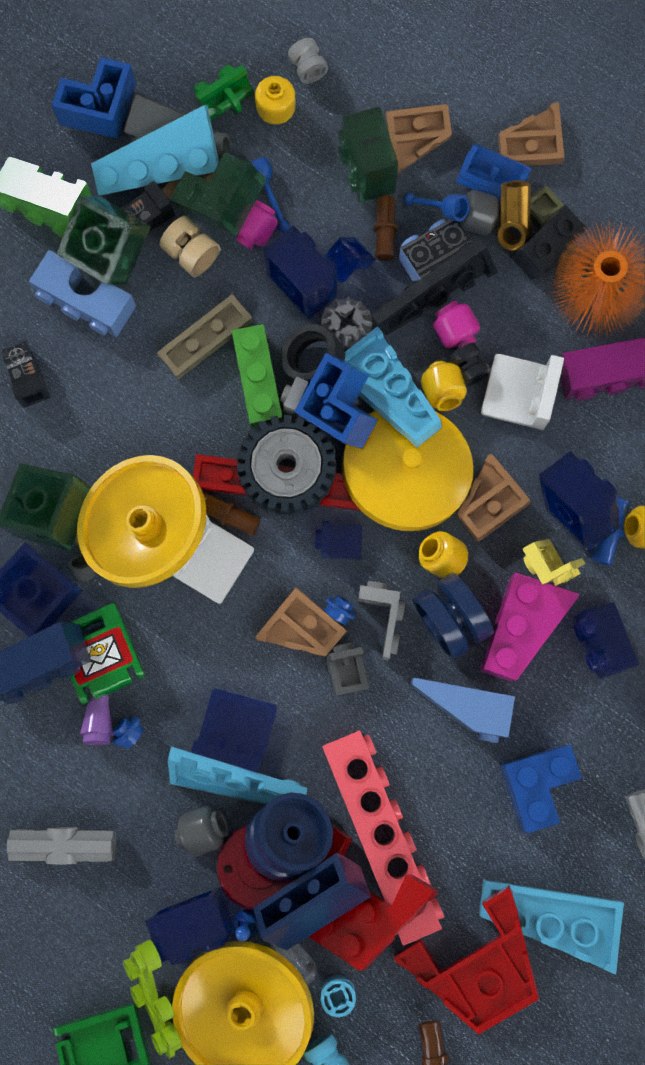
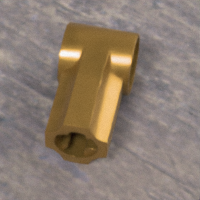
M513 180L501 184V228L498 231L497 237L500 245L510 251L521 248L533 231V224L530 220L531 183L521 180ZM509 227L518 228L522 237L513 236Z

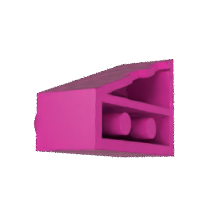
M515 572L509 578L493 627L494 634L490 636L479 671L508 682L516 681L580 594L548 583L542 585L540 580Z

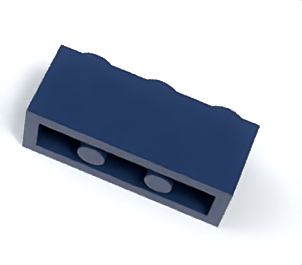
M60 621L1 650L0 701H4L6 705L19 702L24 699L25 693L31 690L40 691L52 685V680L58 677L66 678L80 672L79 667L91 662L79 624Z
M336 853L253 907L261 939L287 951L364 902L371 895L361 866Z

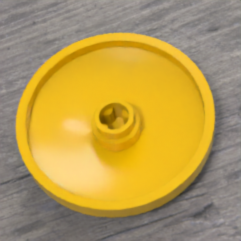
M376 411L370 413L378 421L364 447L361 449L346 444L342 457V475L345 487L355 505L378 524L400 531L429 529L450 518L467 497L473 480V460L470 448L459 429L440 413L436 412L441 420L442 428L418 448Z
M144 455L118 463L106 471L93 484L81 506L77 522V538L85 561L97 574L114 584L124 587H147L166 580L178 572L190 560L200 544L206 525L204 494L195 478L180 464L168 458Z
M231 941L205 950L184 971L173 996V1024L180 1037L182 1048L196 1065H296L303 1056L313 1031L314 1008L306 982L290 961L275 950L261 944L247 941Z

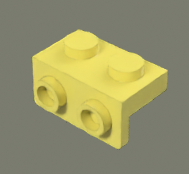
M550 539L536 541L523 548L526 555L523 557L526 567L533 575L537 574L542 585L552 581L555 586L565 583L580 575L581 573L578 568L586 564L583 558L564 565Z

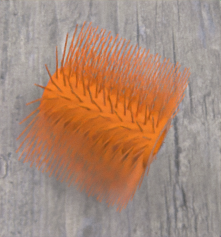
M606 226V246L605 232L603 234L604 244L600 235L601 247L597 235L596 242L592 234L590 243L586 237L584 238L586 245L581 238L579 239L583 246L582 248L580 245L578 246L579 248L576 251L578 254H572L573 256L569 254L568 256L570 257L562 255V257H566L571 261H568L569 263L562 260L559 261L563 262L559 263L558 267H561L559 270L567 273L559 271L558 275L560 277L556 279L564 280H558L559 282L552 285L562 284L556 287L565 286L563 289L568 291L551 292L566 295L561 298L572 296L570 300L566 299L558 303L569 301L565 304H570L573 301L577 302L573 307H575V310L578 308L580 310L571 319L575 317L574 321L576 322L577 317H580L584 312L580 324L592 307L586 324L592 314L591 322H595L596 319L598 329V315L599 337L600 318L602 326V316H604L605 329L608 322L607 311L610 317L609 320H611L612 316L617 327V319L619 321L620 318L622 321L625 317L627 320L628 318L624 314L626 312L630 314V310L634 311L631 307L638 312L639 310H637L635 304L642 308L645 303L639 301H643L640 298L645 296L643 294L645 292L642 291L645 288L643 287L645 286V279H638L645 278V274H642L645 272H640L645 271L642 270L645 268L642 267L645 266V263L638 264L640 262H636L640 260L645 261V258H643L645 256L635 259L636 257L632 258L638 249L633 250L628 255L631 251L630 249L637 242L634 244L630 242L623 251L629 236L620 251L617 252L623 236L617 246L618 238L615 237L614 240L616 241H613L611 229V244L610 226L608 242ZM619 288H623L625 292H621Z

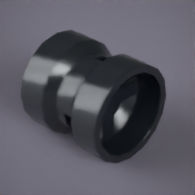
M475 343L459 348L447 359L449 363L459 366L466 387L481 381L492 371L487 362L482 361L479 357L480 350Z

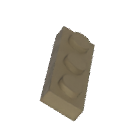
M231 294L160 349L157 355L177 380H179L232 339V330L246 328L253 322V319L234 295Z

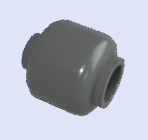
M478 190L469 191L466 194L470 203L469 213L459 223L466 232L481 236L489 235L494 227L499 228L501 225L500 200L489 193Z
M207 805L182 814L178 820V829L175 830L177 845L181 849H185L192 856H201L221 848L229 832L226 818L220 810H215Z

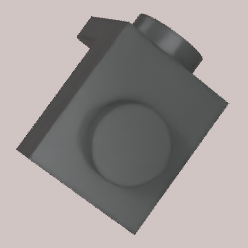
M353 643L333 647L334 653L329 654L326 657L334 697L369 689L361 656L364 654L363 647L354 648Z

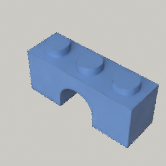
M48 250L29 280L30 285L35 291L34 296L46 305L57 304L62 307L61 311L65 315L76 321L79 318L89 322V327L103 336L109 333L117 338L136 307L132 295L105 280L90 295L75 293L76 287L82 278L77 265Z

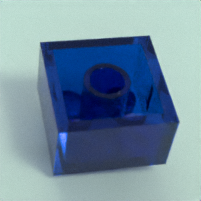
M293 225L264 249L267 276L309 320L337 296L338 268L329 256H322L315 249V242L306 232L300 233Z
M569 451L539 474L546 510L588 551L620 529L618 515L620 510L616 500L617 491L607 479L601 480L595 474L593 467L586 459H578Z
M26 542L0 569V613L28 637L52 626L83 591Z
M220 887L158 910L145 921L151 940L160 956L161 963L169 960L171 965L190 959L191 954L198 948L203 947L205 952H209L225 945V940L228 939L233 929Z

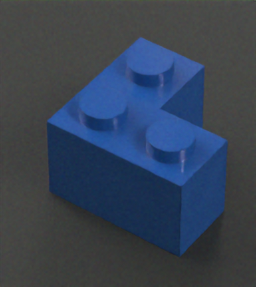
M100 57L91 85L61 78L52 103V108L59 124L119 140L136 88L131 64Z
M325 353L294 412L341 442L361 449L364 447L378 421L375 417L353 405L369 375L348 362Z
M561 745L499 765L520 831L531 833L560 823L549 789L582 779L571 745Z

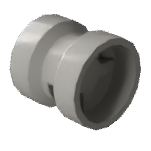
M304 38L297 41L288 51L291 63L298 68L297 75L300 81L305 84L319 80L328 71V65L325 59L319 56V47L313 38Z

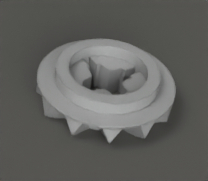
M348 296L341 300L335 299L332 304L325 307L321 326L327 327L343 344V347L349 348L371 332L372 318L370 310L363 305L361 300L356 301ZM353 313L352 323L355 326L347 325L340 331L341 320L338 316L346 318Z

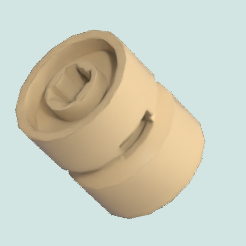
M182 216L175 220L166 229L159 244L160 248L172 259H179V265L192 277H197L204 273L213 264L220 252V245L208 234H201V228L188 216Z

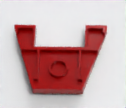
M332 826V846L326 858L319 864L336 853L345 856L353 838ZM406 874L392 905L370 892V898L309 937L358 971L366 970L391 944L396 934L418 915V911L428 901H431L436 896L438 890L413 874Z
M510 885L482 902L483 907L501 935L442 970L436 964L422 939H418L398 951L393 957L397 964L402 968L404 966L410 971L423 987L429 988L436 994L448 1009L478 1035L539 1000L513 890Z

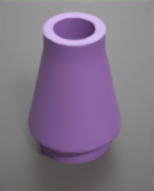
M89 695L90 702H88L80 731V736H83V744L92 746L109 745L111 737L114 736L109 709V696L105 695L96 700L93 695Z

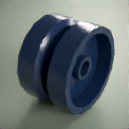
M452 572L437 583L440 597L432 590L426 589L413 597L412 601L429 634L453 661L468 651L466 636L472 642L479 644L493 635L494 631L485 611L472 591L457 574Z
M291 792L278 795L252 817L246 829L244 845L249 861L259 873L270 880L286 882L301 877L326 858L332 846L333 828L329 815L319 802L308 795Z

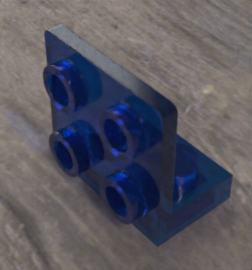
M615 602L598 608H589L574 616L576 622L573 624L574 631L580 642L584 641L589 653L586 655L587 665L592 674H597L598 679L618 674L623 670L639 665Z
M214 688L199 738L194 740L191 753L243 769L260 772L276 716L277 706Z

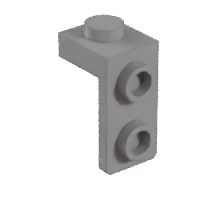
M368 581L367 586L360 585L358 602L390 608L382 660L388 661L390 654H397L400 634H394L396 620L402 621L405 601H399L400 592L387 590V584Z

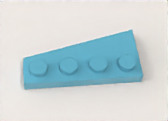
M204 105L91 163L98 196L144 187L153 181L159 184L221 171L208 106Z
M378 326L345 352L346 362L369 375L358 396L415 447L418 448L442 428L440 418L422 391L418 390L412 381V376L402 366L396 352L391 345H388Z
M171 747L168 768L170 784L266 805L278 795L291 792L307 794V788L302 787L296 781L279 780L178 748Z
M483 880L480 917L493 922L483 907L482 902L510 885L513 890L524 935L616 975L624 902Z

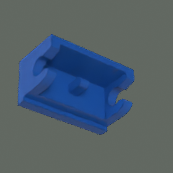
M474 143L471 150L467 153L456 183L472 190L494 195L501 202V184L513 180L526 182L532 167Z

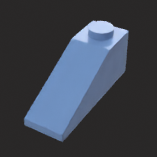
M419 678L411 679L410 686L470 732L479 733L478 740L498 743L499 737H509L515 696Z

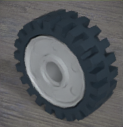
M284 415V418L274 416L268 422L264 420L258 423V427L256 429L252 428L248 432V437L242 441L237 457L239 480L247 496L256 506L277 516H296L298 513L304 514L309 512L311 508L317 507L329 494L336 474L335 453L327 435L323 430H319L316 425L306 422L305 418L299 416L297 419L292 418V415ZM282 460L294 461L296 464L295 469L288 473L280 471L278 465Z

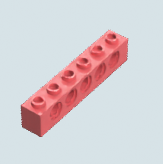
M359 730L322 746L384 900L391 905L393 904L406 874H413L427 884H431L423 864L416 866L411 855L417 849L409 831L402 833L397 820L402 819L403 815L396 799L389 801L384 788L390 786L383 767L376 768L371 758L372 755L376 754V750L369 734L362 736ZM353 759H361L367 766V772L361 779H353L347 772V766ZM366 792H376L380 797V805L374 811H366L361 806V797ZM382 824H387L393 829V838L385 844L377 842L374 838L375 829ZM396 857L403 858L407 863L406 871L400 876H393L388 872L389 862ZM436 897L428 901L418 911V915L398 932L403 946L442 929L439 919L444 918V915Z

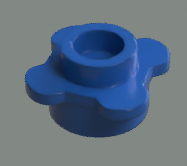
M338 595L337 598L330 596L326 600L328 605L324 611L337 622L347 625L350 619L354 620L357 616V613L353 611L355 606L346 598Z
M133 715L128 719L126 717L121 719L113 729L114 736L111 742L118 746L122 745L126 749L132 747L144 731V727L139 724L140 719L138 717L135 718Z

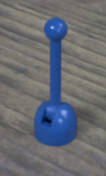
M266 157L256 159L246 166L247 174L253 183L263 185L271 206L276 211L278 230L280 232H287L290 224L287 220H284L268 183L273 175L270 161Z
M406 193L403 197L404 203L409 206L416 203L441 208L444 216L454 221H463L469 213V199L461 194L448 195L443 202L415 197L413 193Z
M243 909L237 913L233 922L236 938L239 941H246L248 938L256 936L259 928L254 911Z

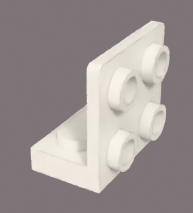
M496 354L487 384L481 415L544 430L551 418L564 358L551 355L547 364L543 365Z
M206 515V525L199 546L190 560L172 576L214 602L221 604L252 556L254 548L212 523Z

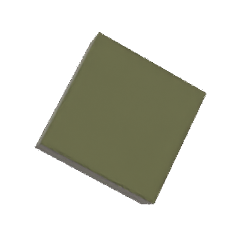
M547 185L530 198V219L537 227L544 223L552 213L564 206Z

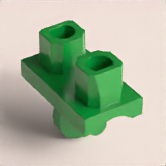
M228 64L220 69L219 79L211 85L208 82L202 81L194 86L199 106H208L211 121L229 109L235 115H238L242 112L240 102L254 93L247 77V70L242 65L234 68Z

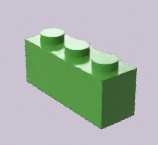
M264 324L232 330L251 429H256L258 423L264 420L265 422L270 421L271 417L278 416V418H282Z

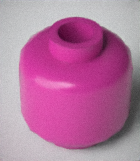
M253 199L252 203L243 202L231 223L232 230L238 234L235 240L251 250L254 244L260 247L266 246L278 224L274 216L276 211L256 199Z
M454 301L435 313L437 318L433 322V328L445 348L458 347L459 349L467 344L477 342L474 336L480 331L481 325L468 304H459L458 301Z

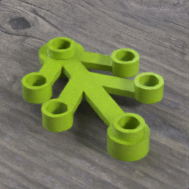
M149 939L135 946V951L130 953V958L123 961V966L131 981L135 979L139 981L138 984L130 988V993L138 1008L143 1005L145 1006L152 1021L155 1033L151 1035V1039L159 1055L165 1053L170 1059L175 1056V1051L181 1048V1040L174 1025L168 1021L174 1017V1011L166 996L160 999L158 997L152 971L160 968L162 963L155 945Z

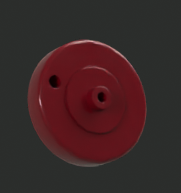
M245 826L234 832L222 846L217 861V877L221 889L231 902L243 909L254 911L253 907L296 879L286 882L270 880L255 869L248 859L244 845L245 833L248 827Z

